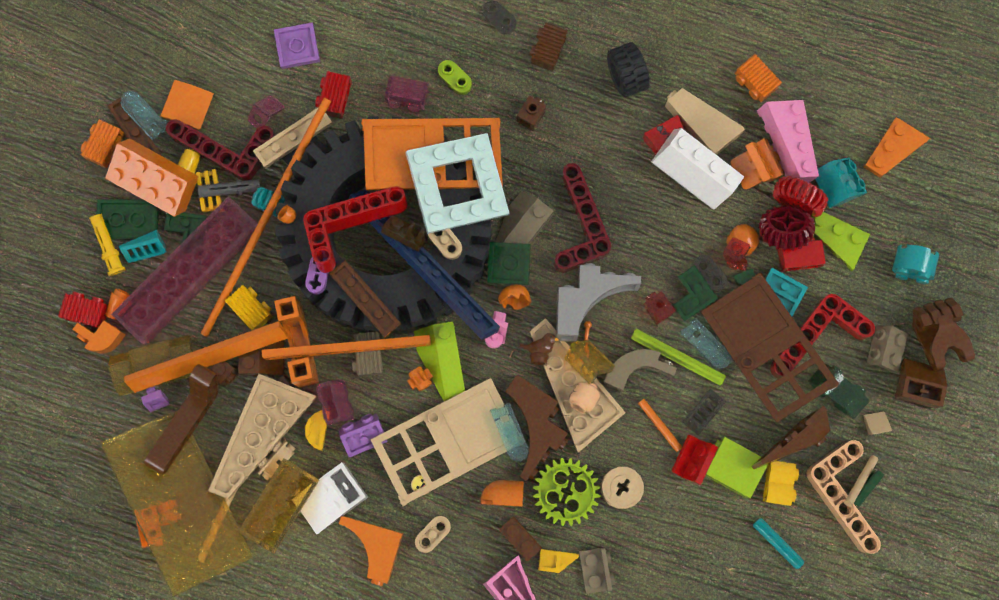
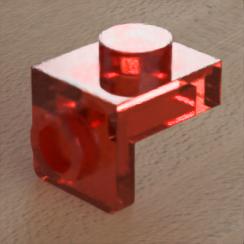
M733 237L723 252L727 265L734 270L741 269L745 271L749 265L745 256L750 249V245Z

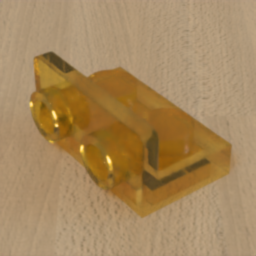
M589 340L572 342L564 357L589 384L594 383L599 374L611 373L615 367Z

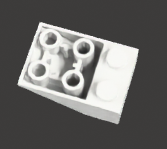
M341 462L293 501L314 532L319 534L341 518V516H344L366 500L368 496L345 463Z

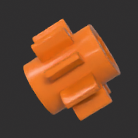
M419 366L408 374L411 379L407 380L412 390L417 388L421 392L432 384L430 379L433 376L428 368L423 370Z

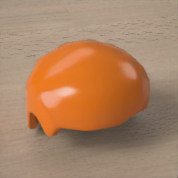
M747 224L737 225L727 237L728 249L732 254L739 257L751 255L759 244L758 232Z
M518 284L505 287L498 297L499 303L503 308H506V305H510L513 310L525 308L532 302L527 288Z

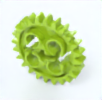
M561 458L560 464L553 460V467L551 468L546 464L547 472L545 473L540 470L539 473L542 478H535V481L539 483V486H533V489L538 491L533 497L539 498L535 506L541 505L543 508L539 513L546 511L545 519L547 520L552 516L553 524L558 519L561 522V526H564L565 521H568L569 525L572 526L573 520L580 524V517L587 520L588 516L586 513H594L591 506H598V503L594 501V498L601 496L595 493V490L600 489V486H594L598 478L592 479L590 477L594 472L593 470L588 473L586 472L587 464L582 468L579 467L580 460L575 464H572V458H569L568 463H565L564 459ZM568 467H570L574 473L582 472V474L576 477V481H583L586 488L583 492H578L575 490V483L572 482L569 489L572 495L566 497L564 504H567L569 500H575L578 503V508L575 512H570L567 508H564L565 517H563L559 511L551 512V510L557 507V503H549L547 495L549 492H556L559 497L558 501H561L564 494L561 492V489L567 487L569 480H566L564 484H558L555 481V475L558 472H562L566 477L569 476Z

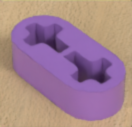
M313 257L308 268L306 288L312 294H320L326 288L329 273L317 272L318 268ZM316 276H319L318 282L321 284V286H317L316 289H313V286L310 285V283L315 282Z

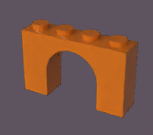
M295 296L274 301L278 321L283 325L288 334L289 347L311 346L302 303ZM314 356L291 358L292 361L287 362L291 382L297 387L301 388L319 383Z

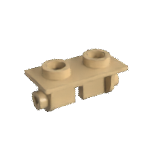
M282 438L256 468L259 475L264 472L262 476L266 480L273 478L282 468L276 463L278 460L285 464L294 454L293 451L296 448L290 443L287 445L288 442L285 438Z

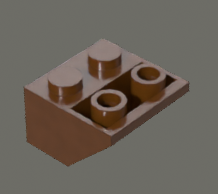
M904 358L895 399L934 409L943 407L947 391L945 369L943 368L941 371L936 372L928 364Z

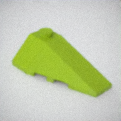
M453 321L431 325L414 331V336L430 335L431 337L430 346L416 347L424 366L431 372L433 376L431 379L444 402L465 391Z

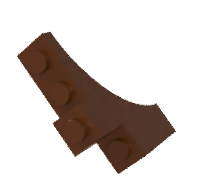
M516 375L505 391V394L520 408L529 431V454L525 467L519 478L526 482L528 478L533 480L539 471L536 466L539 461L544 463L550 454L547 451L548 448L555 452L558 448L561 450L568 442V439L565 438L568 433L547 420L549 417L553 419L559 408L556 407L558 401L519 375Z

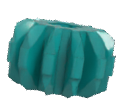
M263 187L257 188L252 196L251 204L264 212L274 192ZM281 196L278 203H284L285 198ZM275 208V210H274V212L272 213V215L275 216V217H278L277 214H276V208Z

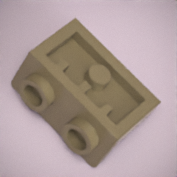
M604 547L579 551L585 593L612 591L615 580L613 572L609 573L608 564H611L610 552H606Z

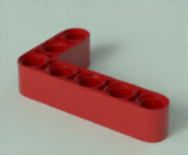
M394 186L308 211L304 215L303 221L312 257L318 270L323 273H329L336 266L329 238L330 233L404 212L408 206L404 190L401 187Z
M829 294L822 298L799 327L802 332H808L811 345H813L831 320L858 340H864L875 332V326L871 320L836 294ZM826 300L833 302V309L827 307ZM843 312L850 315V322L843 319ZM814 316H819L822 319L821 325L814 322ZM860 325H863V326L866 327V329H867V333H866V334H862V333L860 332V330H859V326H860ZM800 342L792 346L798 351L797 357L791 356L789 349L779 354V357L789 371H792L806 354V350ZM773 361L770 366L771 374L776 378H781L784 375L778 371L777 365Z

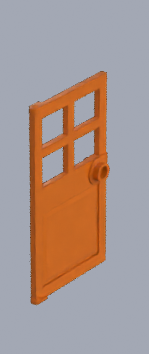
M500 118L362 119L366 190H383L394 186L401 187L403 190L415 189L406 157L407 150L444 143L443 127H464V138L471 137L470 127L490 126L492 151L503 188L499 133ZM472 160L465 161L467 180H446L445 166L433 168L438 189L479 188L477 180H473Z

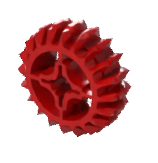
M791 176L780 178L776 182L772 194L780 205L788 207V205L790 207L797 206L799 210L803 209L805 213H810L811 217L821 216L828 202L827 195L822 189H818L817 186L810 184V182L800 180L797 177L792 178Z

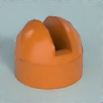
M285 205L280 210L278 219L283 223H292L296 219V212L290 206Z

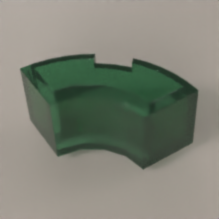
M825 364L840 385L837 388L828 390L821 396L823 398L828 396L836 403L834 405L835 408L850 418L855 419L869 403V399L865 395L866 391L861 386L854 385L842 375L843 372L835 365L831 367ZM819 369L808 380L814 389L827 381Z

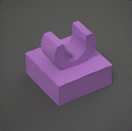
M155 386L147 388L148 395L141 397L143 405L150 412L170 405L168 397L161 389H155Z

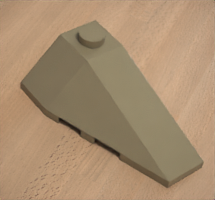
M521 191L509 205L508 210L510 214L505 216L495 242L530 244L553 217L554 211L538 198Z

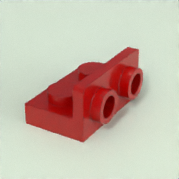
M688 435L672 468V472L687 481L701 485L718 447Z

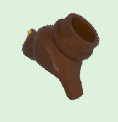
M547 333L541 339L527 345L520 344L519 347L531 353L529 357L531 364L546 365L549 359L548 354L552 352L553 345L559 339L554 334Z

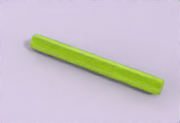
M636 329L632 334L631 339L650 350L661 352L660 355L717 385L723 384L726 377L725 374L639 329Z

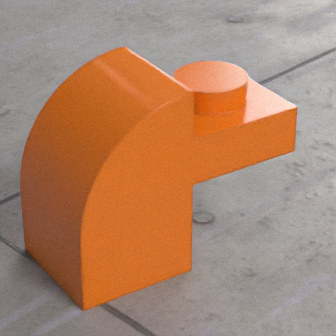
M106 321L102 322L95 333L79 323L73 328L78 333L76 337L87 343L84 348L99 354L113 351L126 336L125 333Z

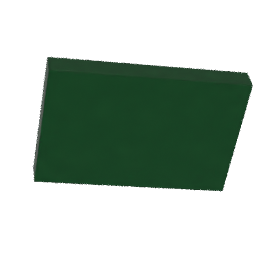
M97 199L96 215L102 214L111 240H134L155 230L158 231L159 208L143 199Z

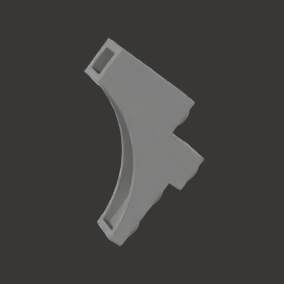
M592 263L580 265L578 270V288L565 285L558 289L556 338L559 341H577L579 327L589 310L598 302L613 294L625 291H638L641 285V276H636L633 273L615 275L613 272L600 274V266H595Z

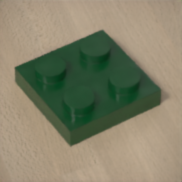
M490 242L487 283L529 285L531 244Z

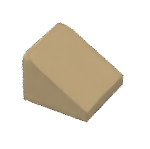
M884 411L863 415L868 435L892 431Z

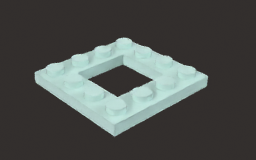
M488 133L406 151L427 234L510 214ZM472 160L482 198L443 207L433 168Z

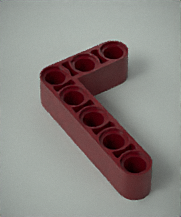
M170 120L166 125L167 134L175 142L199 153L204 159L242 181L252 180L262 166L257 156L251 157L253 150L275 136L269 126H260L241 155H238L180 120ZM176 128H181L178 134H173ZM264 134H271L268 140H262ZM198 137L196 143L190 144L192 138ZM210 147H215L213 153L207 154V150ZM232 157L230 163L223 164L225 158ZM243 167H249L247 173H240Z
M569 163L564 167L562 180L587 242L561 251L556 255L554 266L561 273H566L579 268L580 265L607 257L611 250V242L583 173L575 163ZM568 171H574L577 174V176L574 178H569L566 175V173ZM581 189L584 195L576 196L573 191ZM588 207L592 213L585 215L581 212V209ZM589 226H597L599 228V232L591 233L589 231ZM604 244L607 250L599 252L596 249V245ZM579 251H585L588 254V257L586 259H580L577 256V253ZM566 258L569 261V265L561 266L558 260Z

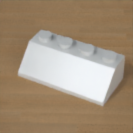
M682 128L672 131L651 161V163L713 210L733 194L744 178L742 174Z

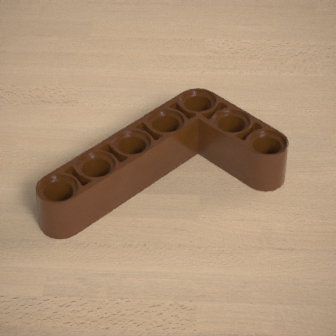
M200 364L195 366L189 377L190 394L145 459L144 465L161 475H165L218 395V374Z

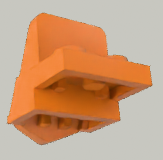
M767 139L745 145L747 151L733 158L730 162L732 168L744 176L740 183L743 189L746 190L763 182H772L785 176L779 162L781 159Z

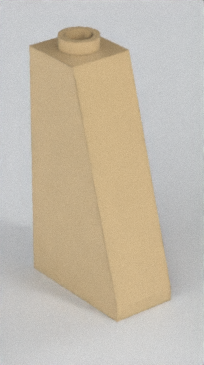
M683 88L678 92L674 90L667 96L665 105L667 110L674 117L678 115L683 128L716 155L740 137L745 130L743 126Z

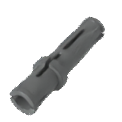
M238 179L236 182L198 185L199 198L229 194L242 195V193L256 192L257 188H260L259 179L247 181Z

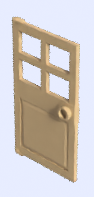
M491 378L370 439L399 495L398 498L402 506L525 443ZM425 421L436 444L417 453L406 429ZM400 433L411 457L392 465L381 442ZM439 449L450 473L432 482L421 458ZM415 462L426 485L407 495L396 471Z

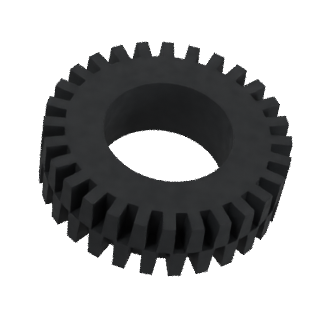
M379 116L368 117V119H380ZM392 116V119H403L402 117ZM354 120L345 123L347 133L338 137L333 129L325 133L326 145L319 149L314 143L309 145L305 149L308 156L305 164L298 160L295 161L291 167L294 180L292 183L284 180L281 192L285 201L284 203H277L276 214L278 216L280 210L285 205H288L295 210L296 219L289 224L280 221L281 225L275 226L276 237L282 245V249H279L281 258L289 269L287 272L301 292L325 316L329 315L336 323L344 327L350 325L362 333H369V330L377 331L383 336L330 274H328L326 288L322 293L312 294L306 288V277L312 253L303 221L304 215L308 211L348 200L351 194L366 186L364 131H362V128H359ZM444 134V142H448L447 137ZM465 161L445 165L446 180H467ZM473 167V180H477ZM479 188L439 189L443 207L482 198ZM491 219L450 229L462 244V253L457 259L450 260L445 258L435 245L429 251V254L469 295L472 293V286L475 281H480L483 275L484 263L488 261ZM438 231L437 236H441L443 232ZM333 232L329 234L336 261V268L344 260L337 253ZM454 246L448 248V251L451 253L456 250ZM413 268L387 276L371 275L354 269L401 323L394 331L401 330L404 334L412 333L415 331L414 327L422 324L426 327L436 324L437 317L444 313L449 316L454 312ZM316 276L315 282L310 283V285L313 286V289H316L317 286H321V284L318 282L319 276Z

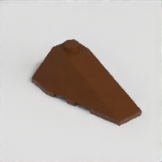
M822 406L804 417L751 467L755 470L806 450L813 445H816V447L820 446L826 441L824 436L830 432L826 408Z

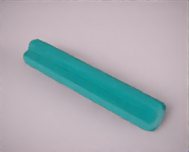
M762 518L754 522L753 527L795 569L803 566L804 560Z

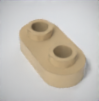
M450 229L443 230L441 236H436L435 232L428 234L429 239L445 258L454 260L461 255L462 244ZM450 246H454L456 248V250L452 253L448 251V248Z
M444 516L433 518L417 535L415 539L416 548L423 553L432 551L450 532V521ZM439 522H442L445 526L442 531L437 529ZM424 538H428L430 540V544L428 546H424L422 544V540Z

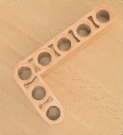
M851 440L842 443L807 469L806 475L858 550L863 553L874 554L879 551L881 542L854 504L852 507L847 506V512L844 515L839 511L840 504L844 503L848 495L834 475L860 458L864 452L863 446L859 441ZM849 445H853L855 448L853 456L848 453L847 448ZM833 456L836 457L839 461V464L836 468L833 467L831 464V458ZM816 468L822 471L821 479H817L814 476ZM829 485L835 490L832 497L826 491ZM855 520L860 525L857 532L852 529V523ZM867 538L872 541V547L869 550L864 544Z

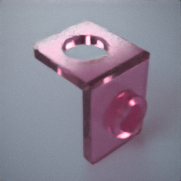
M269 95L253 105L248 121L258 129L260 126L267 125L269 118L284 110L285 106L272 95ZM255 114L261 117L262 124L255 120Z

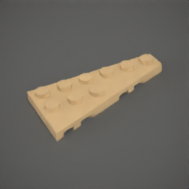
M546 318L530 331L533 342L541 339L547 333H552L556 337V330ZM557 341L553 345L552 352L548 354L547 364L543 365L577 453H579L626 412L565 341ZM590 381L597 386L600 399L592 411L580 413L571 407L569 396L577 383Z
M258 374L208 491L230 499L314 402L317 396Z

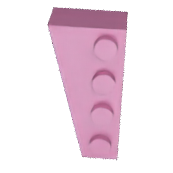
M804 101L766 102L757 110V113L765 123V131L769 133L773 141V149L777 151L781 159L779 162L785 176L797 177L806 182L813 181L819 174Z

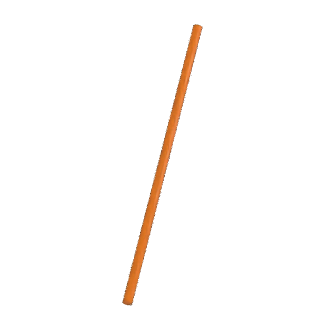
M325 97L201 331L202 335L208 337L226 303L225 300L231 294L282 196L281 187L284 180L290 181L293 175L291 167L296 160L300 162L306 151L305 149L308 147L331 101Z

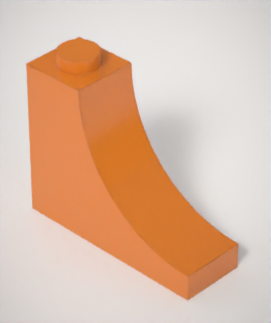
M341 516L339 524L353 531L364 544L369 565L367 578L371 579V583L383 586V583L388 584L403 533Z

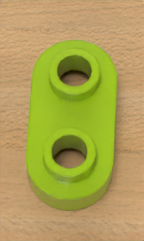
M445 60L439 64V77L455 93L465 95L470 92L472 88L471 78L451 60ZM446 67H450L451 71L446 72L444 71V69ZM463 80L465 84L459 85L458 82Z

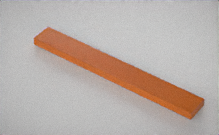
M277 321L124 376V382L136 393L192 373L197 364L209 367L288 339V334L281 323Z
M430 335L266 349L262 350V357L265 360L423 347L431 345Z

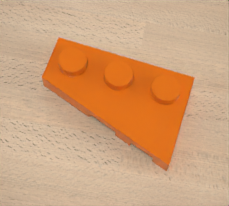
M896 117L867 160L864 168L881 178L931 138Z

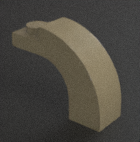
M648 349L635 350L615 361L608 370L602 384L622 392L629 375L638 369H651L672 378L677 368L673 367V363L664 359L659 361L661 352Z

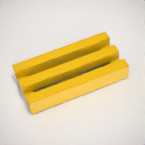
M212 169V171L207 170L202 173L196 172V175L199 176L197 185H203V177H205L206 185H210L209 176H213L214 184L219 183L216 169ZM212 196L208 197L209 207H206L205 197H201V211L209 212L223 209L221 196H216V206L213 205Z

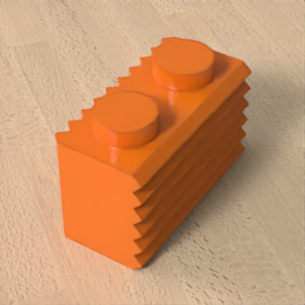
M756 54L744 62L735 72L737 82L742 86L745 85L750 90V96L754 100L758 99L760 102L769 97L782 83Z
M99 119L97 124L94 123L90 129L91 135L88 141L82 144L80 155L86 160L107 169L117 143L121 142L125 134L120 128Z

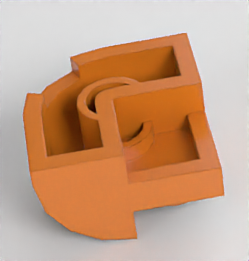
M493 481L482 491L480 504L522 507L524 481Z

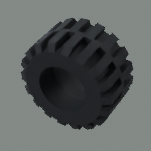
M629 42L608 50V67L618 92L626 98L648 90L649 73L639 48L633 42Z

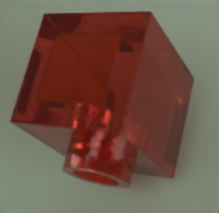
M662 291L658 294L653 292L645 298L646 302L643 304V307L656 325L676 312Z

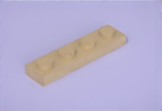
M318 108L253 150L265 169L298 148ZM326 113L313 137L333 124Z

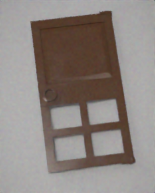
M761 272L701 311V314L776 423L828 390L837 388L840 385ZM800 342L811 359L789 371L779 357V354ZM773 359L784 376L762 389L751 372ZM815 364L827 381L805 394L794 377ZM788 381L799 396V399L777 411L766 394Z

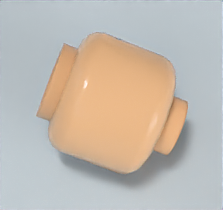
M590 381L577 383L569 396L571 407L580 413L592 411L600 399L597 386Z

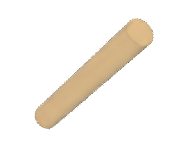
M870 456L844 501L845 505L852 507L878 462V457Z

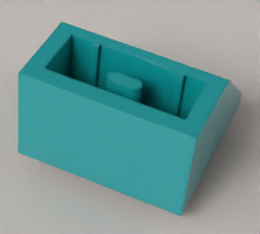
M849 157L830 161L818 168L819 176L815 180L819 188L827 195L829 208L842 205L867 193L865 183L859 177L856 165Z

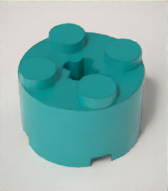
M907 244L906 248H902V245H899L892 271L896 273L895 278L901 280L911 278L916 279L917 283L928 284L929 280H933L935 277L939 253L936 252L934 255L931 253V249L923 246Z

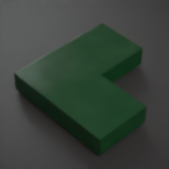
M183 212L174 217L167 213L164 230L184 233L181 253L202 256L208 216Z
M696 265L678 276L689 292L688 295L673 304L684 322L719 299Z

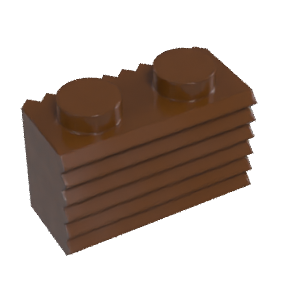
M545 23L543 28L540 27L536 36L539 39L537 45H532L529 56L532 57L531 63L553 71L567 38L568 30L549 23Z
M514 516L499 529V532L505 535L508 542H511L513 548L519 551V555H522L525 561H529L542 549Z

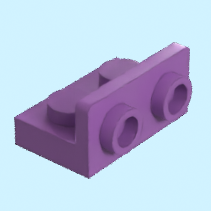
M367 414L361 420L354 423H345L339 429V436L349 457L374 448L370 439L384 433L377 414Z

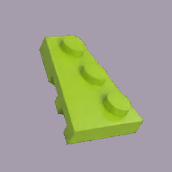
M825 212L818 217L812 216L815 222L814 236L818 240H822V243L853 271L870 234Z

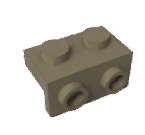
M877 325L866 363L898 373L908 333L893 326Z

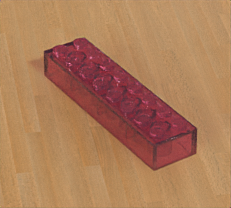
M228 196L111 315L140 343L147 346L248 243L258 223Z

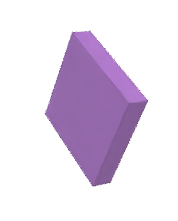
M313 22L274 30L281 69L320 62Z

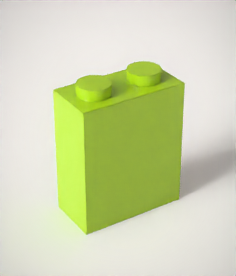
M726 437L721 438V440L717 439L714 445L718 449L705 476L744 498L750 499L768 465L754 470L751 466L761 456Z

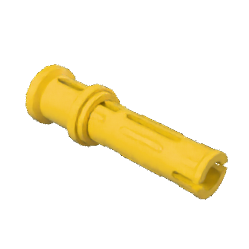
M102 214L90 217L89 219L103 252L101 258L105 260L109 270L108 276L126 271V268L121 264L119 251L113 246Z

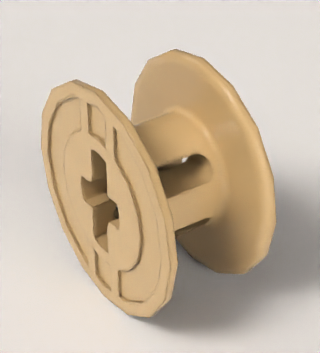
M617 467L610 470L604 475L601 482L603 499L610 506L617 509H627L635 506L641 500L644 493V483L641 476L629 467ZM627 480L628 483L625 486L627 491H623L617 496L616 492L619 489L617 485L623 484Z

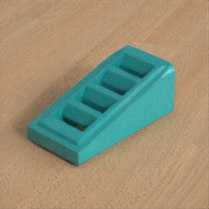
M157 230L119 246L128 263L167 252L165 243ZM129 249H131V250L133 251V253H134V254L131 255V256H130L129 252L127 251V250H129Z

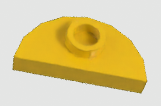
M320 410L314 413L305 425V436L308 442L314 448L323 451L330 410Z

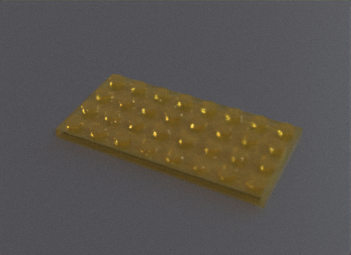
M177 411L101 442V447L173 597L253 558L224 497L208 491L214 477L193 434L165 475H161L144 465L147 455Z

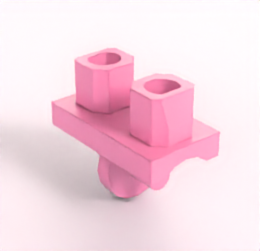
M494 311L492 319L500 328L498 333L484 339L486 345L490 348H498L505 343L508 323L505 322L506 314Z

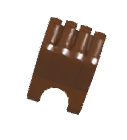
M947 298L944 302L943 300H936L933 304H924L923 308L916 307L913 309V330L925 352L930 367L936 372L941 371L945 367L944 356L948 349L955 351L962 362L969 363L975 358L970 338L956 324V322L961 321L964 314L960 305L953 298Z

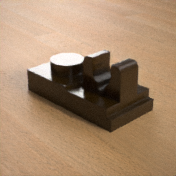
M391 215L381 230V233L417 252L428 239L426 228L423 227L419 230L415 228L416 223L412 222L409 224Z

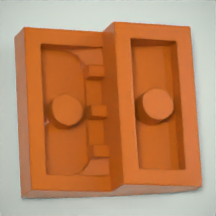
M174 80L160 117L169 121L173 119L180 120L199 131L214 93Z

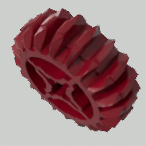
M780 205L779 208L773 206L772 210L767 209L766 213L762 214L759 222L760 237L763 238V242L768 243L769 247L775 246L776 250L783 248L784 251L786 249L794 251L795 248L801 249L802 246H808V243L812 241L815 233V222L810 213H805L803 209L799 210L797 206L790 207L788 205V207Z

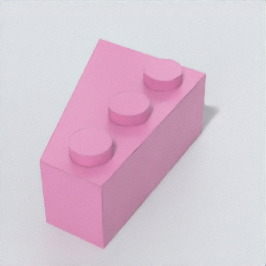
M519 555L514 557L483 584L495 600H536L529 586L528 578L524 573Z

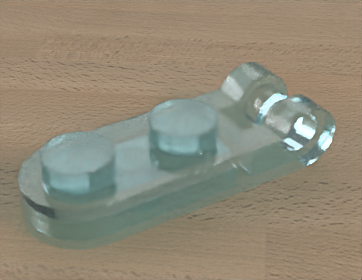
M127 91L122 95V108L149 138L154 140L159 136V133L166 132L167 122L161 119L137 92Z
M694 318L690 321V325L687 328L684 327L680 331V334L713 367L724 369L730 364L731 356L725 347L698 319ZM696 330L701 333L697 338L693 335Z
M510 403L504 404V407L500 409L494 408L490 410L509 457L514 461L524 460L529 450ZM508 415L509 421L502 423L500 417Z

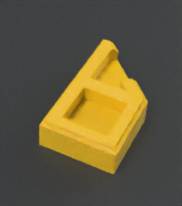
M541 549L538 570L560 573L579 558V554Z

